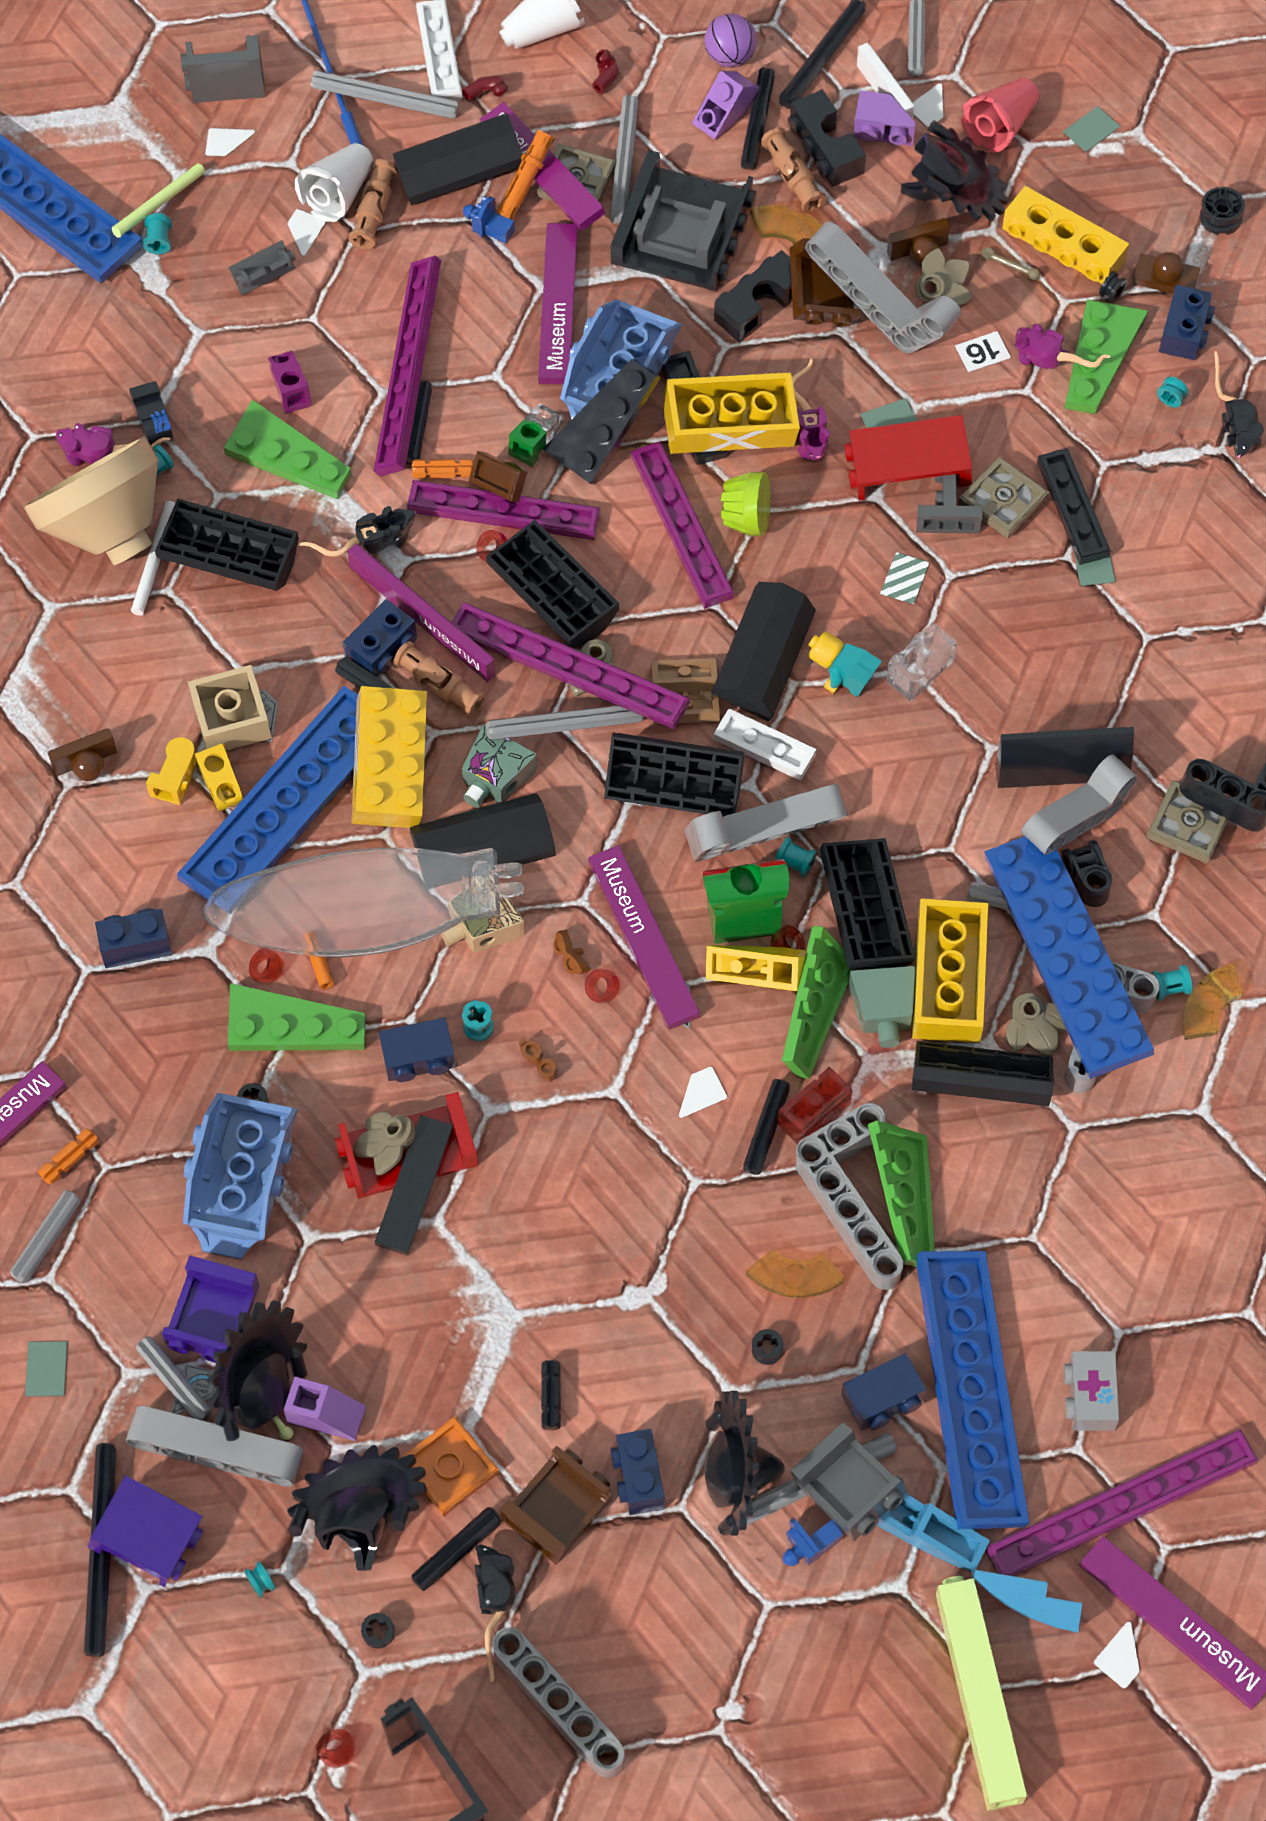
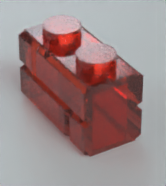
M828 1067L818 1076V1080L814 1079L779 1109L778 1125L798 1145L803 1138L828 1125L851 1105L853 1090L832 1068Z

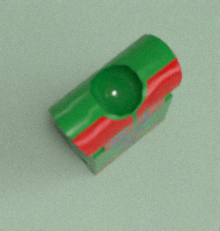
M783 859L703 871L707 906L715 944L781 934L782 900L787 897L789 890V872L787 864Z

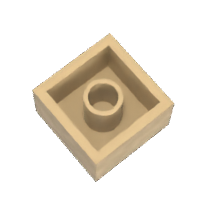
M252 665L188 681L193 706L206 749L223 743L224 749L227 751L272 739L268 718Z

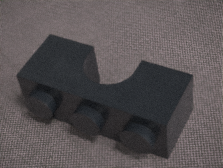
M822 89L791 102L788 124L794 134L798 133L802 139V145L807 155H812L815 159L820 175L823 178L826 177L831 186L834 187L865 173L866 154L852 133L838 138L826 135L836 130L837 110Z
M782 250L773 257H767L757 270L751 274L744 275L734 288L729 292L721 293L714 303V321L739 343L762 326L763 307L756 302L757 300L770 298L777 301L783 307L792 302L790 257Z

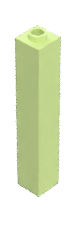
M963 1576L950 1577L942 1581L943 1585H938L936 1599L986 1808L989 1811L1023 1804L1027 1794L974 1578L964 1580Z

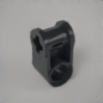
M1090 840L1088 845L1073 850L1069 848L1063 849L1061 852L1062 861L1082 902L1090 907L1104 905L1109 898L1112 875L1104 861L1097 841ZM1090 884H1098L1102 888L1095 889L1092 888Z

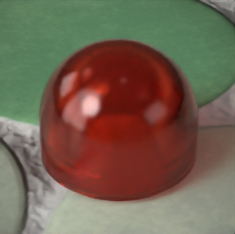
M487 530L480 535L476 549L478 556L483 561H486V556L488 555L485 552L486 545L490 541L495 540L496 548H498L508 540L504 534L494 530Z
M783 926L775 931L771 937L770 947L791 948L786 940V937H789L796 942V949L805 950L803 935L794 926Z
M267 948L259 949L252 956L249 963L251 978L262 983L276 981L284 970L283 960L280 955ZM267 959L266 968L263 972L259 973L257 970L258 965Z
M595 969L586 977V994L592 1001L597 1003L611 1001L620 991V980L611 970ZM603 977L606 980L607 989L603 995H598L594 991V985L598 979Z
M335 1729L327 1732L319 1739L316 1751L321 1761L328 1767L342 1768L353 1759L355 1744L348 1731ZM331 1741H342V1743L338 1747L329 1750L327 1749V1746Z

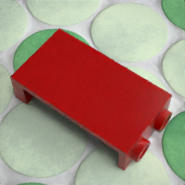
M963 415L849 430L850 443L844 444L846 462L853 463L854 470H849L850 488L857 489L859 501L865 500V486L957 474L959 487L972 485V465Z
M459 1092L445 1095L446 1106L406 1116L413 1122L414 1128H416L420 1115L453 1125V1131L436 1177L478 1166L477 1153ZM345 1123L338 1124L340 1137H336L334 1140L339 1158L346 1156L349 1167L343 1169L348 1189L355 1187L358 1199L394 1189L409 1146L403 1149L400 1161L392 1169L378 1176L374 1169V1158H357L353 1154L356 1140L361 1134L368 1131L367 1128L347 1133Z

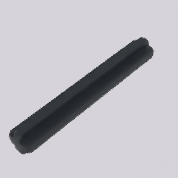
M762 67L758 73L756 85L760 88L753 98L741 157V167L743 169L755 170L757 168L775 78V71L772 68Z

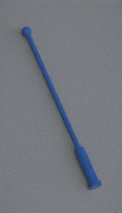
M301 0L327 73L334 74L308 1ZM335 93L342 111L340 117L350 145L358 143L365 146L361 140L353 115L346 108L342 94Z

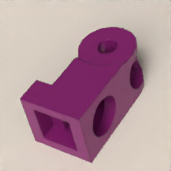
M293 351L268 357L269 367L285 414L312 406L308 383Z

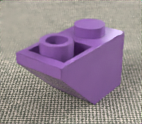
M720 71L692 124L713 139H718L746 113L760 87L737 71Z
M860 90L853 136L865 141H880L895 145L913 146L916 122L890 94Z
M294 1377L284 1407L287 1423L356 1441L366 1410L365 1405L328 1385Z

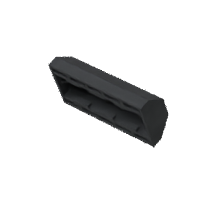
M508 113L393 153L411 206L518 168L522 162V159H520L522 152Z
M177 498L155 549L156 558L278 591L285 586L294 565L299 536L298 531Z
M536 520L532 521L486 556V563L570 647L583 646L588 641L596 638L606 630L619 611V602Z
M757 583L716 679L712 694L768 722L773 718L816 612L806 594L784 583Z
M613 732L604 799L702 814L721 811L722 817L734 814L737 810L741 787L744 752Z
M537 793L410 827V834L428 890L483 876L491 871L494 873L556 856L550 824L543 802Z
M886 838L822 843L819 851L848 969L855 971L895 968L912 964L916 956Z
M924 1041L916 1042L912 1090L1041 1106L1050 1105L1054 1084L1053 1057Z

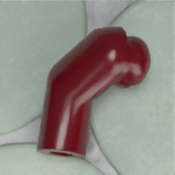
M606 49L600 50L595 56L600 75L592 83V87L599 94H603L619 74L615 57Z
M500 75L480 77L463 88L462 94L468 102H471L490 89L493 91L494 96L499 97L508 91V86L504 82L505 79Z

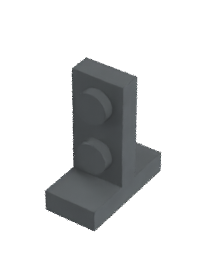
M956 474L935 477V482L941 483V491L936 490L935 505H918L916 533L980 534L982 506H956Z

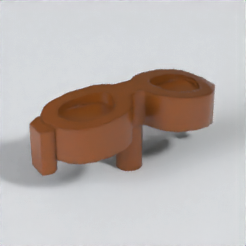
M567 929L558 931L553 947L557 955L564 956L563 966L566 971L571 974L588 973L591 970L590 967H586L584 960L579 956L583 954V949H572Z
M524 1038L520 1040L519 1045L524 1058L537 1066L538 1073L543 1080L552 1082L557 1073L555 1062L549 1058L541 1059L543 1056L542 1047L536 1041H526Z

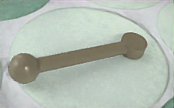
M985 247L982 250V258L986 261L993 259L1027 274L1031 280H1037L1040 277V272L1036 268L1029 269L995 254L994 250L990 247Z

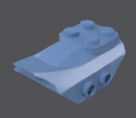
M617 299L600 306L594 317L588 318L582 338L579 342L576 341L570 351V361L560 399L567 405L571 419L631 359L638 360L658 374L662 366L667 362L674 345V340L683 324Z
M221 1093L216 1094L204 1114L202 1125L197 1124L195 1127L192 1141L193 1145H196L193 1158H187L184 1167V1178H187L183 1224L192 1228L200 1242L202 1251L242 1259L251 1246L257 1241L264 1240L275 1196L280 1197L283 1191L284 1176H281L283 1164H289L292 1156L293 1144L289 1143L297 1108Z

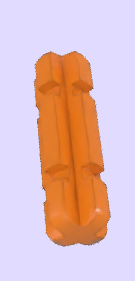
M415 459L412 462V475L414 478H426V475H430V478H456V475H460V478H469L473 467V460L460 459V462H455V459H430V462H425V459Z
M84 1129L76 1136V1141L71 1140L51 1158V1163L47 1162L39 1169L38 1174L43 1181L50 1185L55 1183L61 1177V1172L66 1173L86 1155V1150L90 1151L98 1144L97 1136L90 1129Z

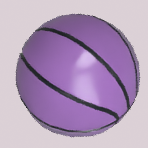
M728 13L715 18L709 24L704 42L706 51L714 62L723 67L733 68L745 64L753 56L757 45V37L753 25L746 18L739 14Z

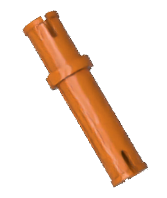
M537 129L526 154L523 153L520 158L522 162L496 213L514 221L539 169L542 170L545 165L543 161L555 140L554 137Z

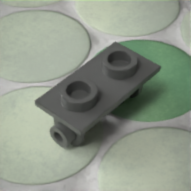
M280 240L228 268L240 294L244 295L295 269L293 262L296 259L291 250L287 251L283 240Z

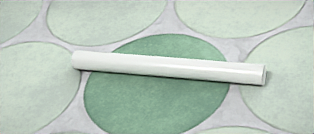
M173 501L165 502L131 608V612L135 615L141 616L144 614L161 560L156 558L155 549L174 508L175 502Z

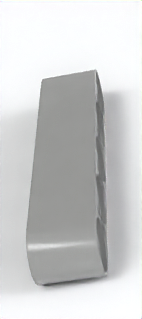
M137 1406L126 1438L127 1444L141 1450L287 1487L294 1485L304 1453L302 1448L294 1444L239 1430L240 1437L237 1440L227 1441L223 1427L217 1426L214 1423L147 1406Z
M511 1627L499 1630L492 1642L494 1658L499 1666L595 1773L604 1778H612L618 1775L625 1763L624 1748L620 1741L519 1630ZM506 1641H514L519 1645V1650L513 1655H504L499 1649ZM530 1668H538L543 1671L544 1676L540 1681L532 1683L524 1678L525 1672ZM555 1695H562L569 1701L567 1706L561 1710L552 1709L548 1702ZM581 1722L589 1723L593 1727V1732L587 1737H578L573 1733V1728L576 1724ZM608 1749L613 1750L618 1755V1759L614 1764L603 1765L599 1762L597 1757L600 1752Z

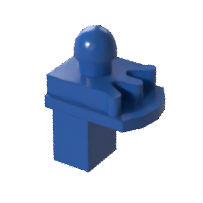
M483 196L481 204L477 203L476 206L469 204L463 208L464 216L469 220L472 219V231L477 233L478 236L483 237L486 234L507 243L515 231L513 220L495 212V198L491 196L489 198Z
M792 1518L788 1522L791 1529L787 1531L786 1535L794 1547L788 1548L784 1552L783 1562L787 1566H795L803 1558L810 1565L842 1540L843 1533L834 1521L831 1520L809 1536L798 1521Z

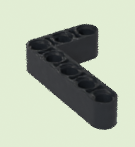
M1195 759L1188 764L1179 784L1180 792L1184 797L1221 817H1225L1246 830L1258 832L1266 827V763L1255 784L1205 759Z

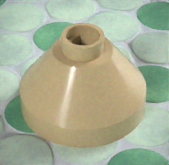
M142 437L56 484L29 501L23 508L37 530L95 555L106 552L112 564L117 565L152 544L144 529L152 524L159 459L146 437Z

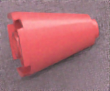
M1019 78L973 96L962 108V110L964 109V116L961 118V124L965 134L977 147L983 145L989 148L987 152H1001L1010 145L1039 100L1038 88L1031 80Z

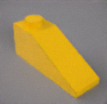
M708 945L706 953V979L798 991L807 950L786 947Z

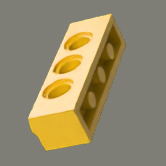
M1027 186L1023 187L1005 210L1003 229L1011 236L1026 241L1038 251L1045 252L1058 259L1063 265L1072 267L1085 274L1092 281L1102 284L1113 271L1118 272L1126 262L1129 248L1128 242Z

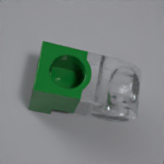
M541 403L535 406L509 434L508 454L532 467L538 461L539 453L560 430L563 416Z

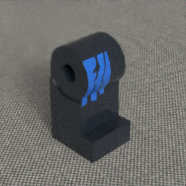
M153 381L130 388L129 392L133 408L149 444L152 445L160 438L174 439L157 382Z

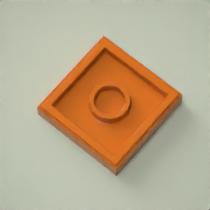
M455 1416L404 1455L413 1454L415 1456L416 1463L413 1467H424L426 1475L417 1482L425 1483L427 1487V1492L424 1493L425 1496L443 1517L500 1473L498 1467Z

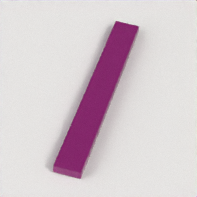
M435 255L412 262L410 266L374 465V472L380 477L405 470L441 267V260Z
M463 602L452 621L456 627L481 647L674 730L690 704V700L686 696L466 602Z
M1239 1429L987 1546L985 1552L997 1574L1017 1576L1257 1463L1258 1459L1242 1430Z

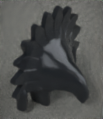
M935 120L932 121L928 131L933 135L924 133L914 148L916 152L923 155L921 161L912 170V175L919 181L901 184L900 193L921 201L940 199L942 202L952 200L958 213L962 214L967 209L975 220H979L982 214L990 221L996 217V214L1003 215L1005 212L1003 205L1009 202V198L1003 193L1007 188V184L995 177L1000 172L999 168L986 163L987 153L983 150H974L972 140L969 137L960 141L952 127L947 129Z
M273 1300L267 1310L264 1303L256 1302L251 1317L248 1313L240 1312L238 1316V1332L226 1329L224 1338L227 1349L216 1351L213 1355L216 1366L214 1373L208 1378V1383L215 1386L216 1391L210 1398L208 1405L215 1409L219 1408L215 1418V1425L223 1427L227 1441H235L240 1437L236 1421L240 1425L254 1430L269 1422L284 1408L289 1395L288 1362H290L294 1377L304 1378L307 1375L303 1358L307 1344L296 1342L303 1330V1324L300 1322L292 1323L294 1309L286 1307L281 1312V1302Z
M737 1390L730 1392L722 1391L721 1401L714 1402L715 1411L705 1422L706 1428L710 1431H716L720 1426L723 1429L716 1436L707 1455L705 1481L708 1493L717 1508L734 1505L731 1514L718 1525L719 1533L724 1536L729 1534L730 1536H738L739 1530L747 1529V1516H753L751 1496H756L758 1490L771 1481H778L785 1470L781 1459L758 1446L757 1438L751 1436L753 1416L746 1415V1399H739Z
M372 1445L361 1457L353 1449H349L346 1451L342 1463L326 1459L323 1462L324 1473H307L304 1478L309 1487L296 1489L292 1492L293 1499L299 1503L287 1509L289 1517L292 1518L288 1532L293 1536H301L307 1519L315 1521V1535L324 1550L330 1549L333 1538L338 1535L352 1549L357 1570L370 1571L379 1541L388 1524L391 1522L392 1529L402 1531L406 1526L410 1512L417 1511L420 1508L418 1501L414 1498L427 1492L425 1483L417 1482L426 1475L424 1467H413L416 1463V1458L413 1454L399 1458L400 1452L398 1447H392L379 1455L377 1446Z

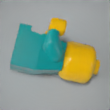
M828 631L823 632L820 637L814 635L808 644L811 647L809 652L810 659L823 668H830L828 670L830 677L825 683L824 688L833 694L841 684L848 688L851 694L858 697L882 662L864 649L849 644L844 646L842 640Z

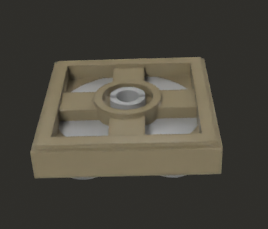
M558 144L554 155L600 203L615 169L616 161ZM541 187L538 188V197L553 201Z
M999 456L959 497V504L962 506H982V520L1009 539L1048 498L1049 492Z
M1172 780L1146 838L1208 864L1228 820L1184 797L1180 792V783Z

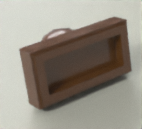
M941 218L890 233L887 245V254L890 261L910 256V259L915 264L922 266V261L928 253L948 244L950 225L947 218Z
M1164 252L1158 257L1140 253L1132 284L1174 294L1176 285L1195 289L1201 267L1184 264L1180 256L1173 252Z
M477 451L469 482L511 502H519L528 472L522 470L515 463L505 462L489 453Z
M106 728L50 750L47 753L56 777L73 770L79 779L93 781L100 777L104 770L103 758L117 753V749L110 729Z

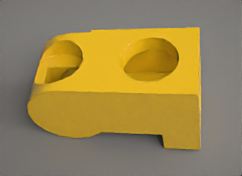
M178 737L169 741L166 746L167 758L160 774L150 772L146 785L150 797L181 805L197 764L193 743L187 738Z
M223 743L195 753L198 770L201 777H203L208 791L211 793L218 812L238 805L243 800Z

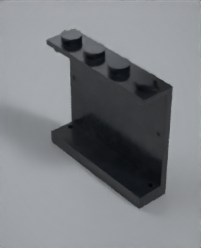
M648 150L611 243V264L717 291L720 280L725 281L730 267V263H727L729 256L734 257L739 243L737 238L738 232L743 233L748 219L746 214L747 208L752 209L756 200L757 191L753 190V177H748L742 189L660 168V153ZM656 185L662 187V196L705 209L711 210L714 200L726 203V222L707 269L637 250V237H633L635 223L637 219L643 218V205L646 196H652Z
M411 1697L406 1702L403 1699H399L389 1705L384 1710L385 1716L380 1719L392 1756H395L418 1740L464 1808L462 1812L449 1821H491L489 1811L414 1698Z

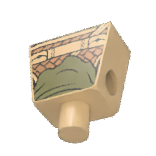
M492 871L450 902V915L453 922L439 929L441 937L448 947L465 939L473 952H480L525 935L523 919Z

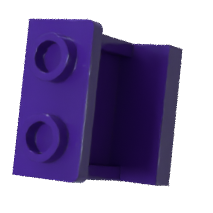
M189 1255L185 1266L187 1277L169 1327H164L162 1336L169 1349L181 1354H188L189 1351L202 1354V1358L216 1363L213 1358L214 1353L227 1349L224 1338L225 1330L231 1329L238 1332L239 1313L245 1312L250 1314L260 1285L256 1273Z
M125 1475L90 1537L87 1548L99 1554L104 1549L157 1577L160 1580L159 1585L165 1587L170 1578L177 1581L187 1562L181 1559L186 1548L189 1547L194 1550L204 1531L198 1527L202 1516Z

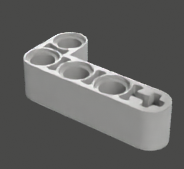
M1111 754L1098 765L1086 784L1035 813L1025 823L1021 833L1041 852L1049 855L1115 814L1133 788L1138 776L1114 754Z
M1112 962L1136 1013L1150 1011L1155 1004L1159 992V982L1156 977L1148 972ZM1143 989L1149 993V996H1140L1134 990ZM1073 1046L1065 1074V1081L1067 1086L1075 1092H1088L1093 1088L1097 1077L1090 1079L1087 1072H1085V1075L1078 1073L1081 1059Z

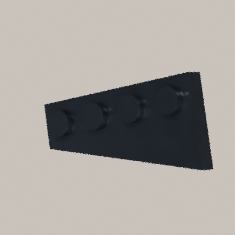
M631 359L543 450L588 483L596 484L661 377L638 360Z

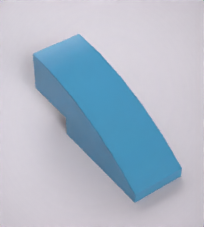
M907 1493L903 1502L895 1510L885 1512L878 1519L877 1524L880 1528L910 1545L969 1572L976 1570L990 1540L972 1529H958L955 1518L931 1503L924 1505Z
M972 1570L971 1578H974L986 1592L1007 1607L1045 1625L1078 1633L1082 1603L1046 1597L1048 1582Z

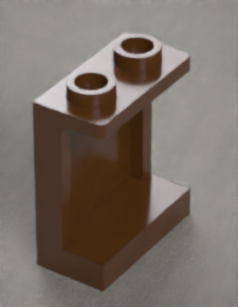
M802 238L790 247L793 320H804L808 325H818L827 322L833 323L834 327L851 326L853 321L862 316V310L854 309L853 301L807 253L805 245L810 238Z
M558 1446L551 1451V1458L513 1502L508 1500L500 1509L501 1520L555 1565L612 1500L609 1481L596 1471L591 1474L581 1466L583 1461L570 1449L563 1451Z

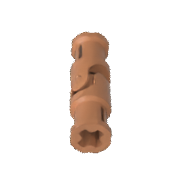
M782 127L769 130L762 137L761 145L771 153L773 164L777 169L781 170V175L791 193L796 194L801 201V209L804 213L809 214L819 210L826 203L827 196L824 192L819 191L815 185V177L801 159L798 150L791 146L786 139V131Z
M377 159L372 163V176L370 181H367L365 184L360 206L355 215L356 226L349 234L350 243L364 250H370L376 244L375 234L377 228L382 225V214L386 211L392 194L391 183L398 175L397 166L384 159Z
M408 641L404 643L397 651L393 660L394 665L399 668L403 666L415 675V680L427 685L436 695L448 703L453 702L465 710L467 717L472 718L476 716L483 708L487 699V695L484 692H477L465 684L464 678L443 665L439 667V662L436 658L424 655L416 649V645L413 642Z

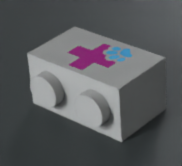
M1072 1351L1069 1363H1064L1063 1365L1064 1385H1070V1397L1065 1398V1418L1072 1419V1431H1115L1119 1422L1115 1351Z

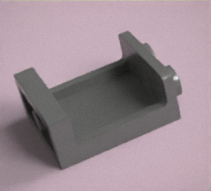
M258 35L246 36V51L194 55L192 42H185L186 53L181 54L182 72H188L184 73L186 91H192L193 103L265 97L264 72Z
M656 185L652 196H646L643 205V218L637 219L635 223L633 237H637V250L707 269L726 222V203L714 200L711 210L665 198L662 196V187Z
M844 1422L790 1470L795 1484L853 1541H856L861 1535L866 1536L871 1533L877 1526L878 1519L888 1510H895L903 1502L907 1493L904 1481L898 1475L894 1477L855 1439L853 1431Z

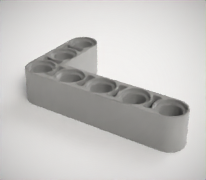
M825 222L805 245L810 257L899 350L905 353H912L940 339L961 315L958 304L947 296H939L916 308L855 242L833 222Z
M833 784L722 817L721 811L708 813L691 820L684 831L694 862H698L831 823L847 817L848 814L839 785Z
M866 1103L803 1138L796 1147L795 1167L872 1284L881 1290H890L895 1288L901 1279L903 1269L901 1255L839 1165L873 1145L869 1128L861 1124L863 1120L869 1119L885 1122L883 1109L874 1103ZM842 1136L848 1140V1143L838 1145L832 1141V1138ZM806 1153H814L819 1159L809 1162L802 1156ZM830 1180L835 1182L838 1187L828 1190L821 1183ZM850 1208L857 1215L852 1218H846L840 1214V1211ZM869 1236L876 1243L872 1246H865L859 1242V1239ZM888 1264L895 1269V1272L886 1275L881 1273L878 1267Z

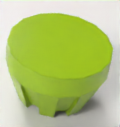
M749 472L726 480L723 485L725 492L721 494V502H724V508L721 509L723 525L748 536H764L768 528L771 508L770 481L767 473Z

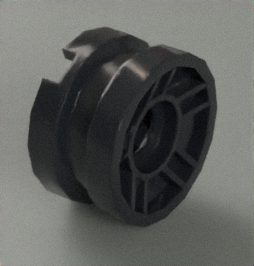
M1229 187L1210 189L1204 195L1201 203L1200 222L1202 226L1210 233L1216 235L1218 233H1225L1226 235L1234 233L1242 222L1245 208L1243 197L1235 189Z

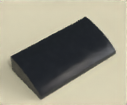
M1118 727L1001 734L995 762L997 787L1012 788L1087 783L1098 765L1111 754H1114L1131 770L1134 728Z

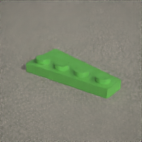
M1093 300L1086 301L1076 356L1090 362H1095L1103 354L1110 355L1111 357L1105 358L1100 366L1094 368L1077 363L1073 364L1065 409L1096 414L1112 384L1117 370L1119 371L1126 353L1132 346L1140 327L1147 318V310Z
M253 399L224 446V453L229 457L335 499H338L351 477L350 467Z
M812 926L782 1057L784 1064L798 1078L810 1079L849 982L851 971L847 966L844 949L824 927Z
M230 983L229 1051L365 1050V1013Z
M877 1120L868 1124L898 1252L901 1255L903 1264L917 1267V1254L919 1252L935 1251L927 1135Z

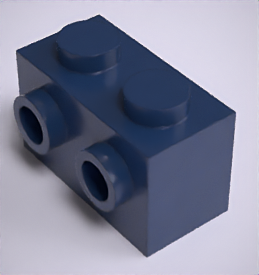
M1181 285L1175 286L1162 335L1160 353L1195 360L1198 349H1205L1209 331L1203 330L1204 325H1211L1215 306L1210 305L1211 292Z
M385 599L343 641L345 657L376 677L381 672H387L394 664L393 660L399 648L408 641L415 643L417 638L415 620Z
M146 908L138 911L136 914L127 916L111 915L102 921L95 922L100 953L106 969L172 955L162 908L156 910Z
M446 1017L378 1031L388 1082L394 1080L397 1082H407L418 1075L427 1073L440 1075L446 1073L451 1068H456Z
M904 1353L843 1383L841 1395L860 1430L863 1431L869 1427L872 1430H876L889 1423L891 1416L900 1412L906 1415L920 1408L925 1398L926 1388L908 1355Z
M652 1429L617 1434L616 1447H611L610 1451L613 1468H620L622 1481L617 1482L620 1504L627 1503L629 1516L664 1510L665 1496Z

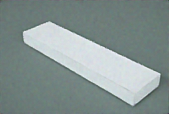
M446 0L416 2L431 95L455 101L463 100Z

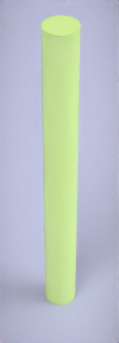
M197 163L112 227L113 234L116 237H121L145 219L146 216L173 198L205 173L203 166Z

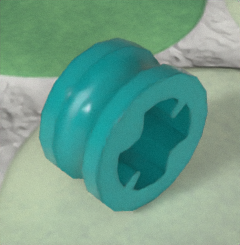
M1172 376L1165 378L1163 384L1157 389L1158 398L1164 404L1173 408L1181 406L1183 399L1189 394L1186 384Z
M260 1561L255 1563L254 1569L249 1570L246 1568L243 1570L259 1598L264 1596L265 1590L273 1591L276 1589Z

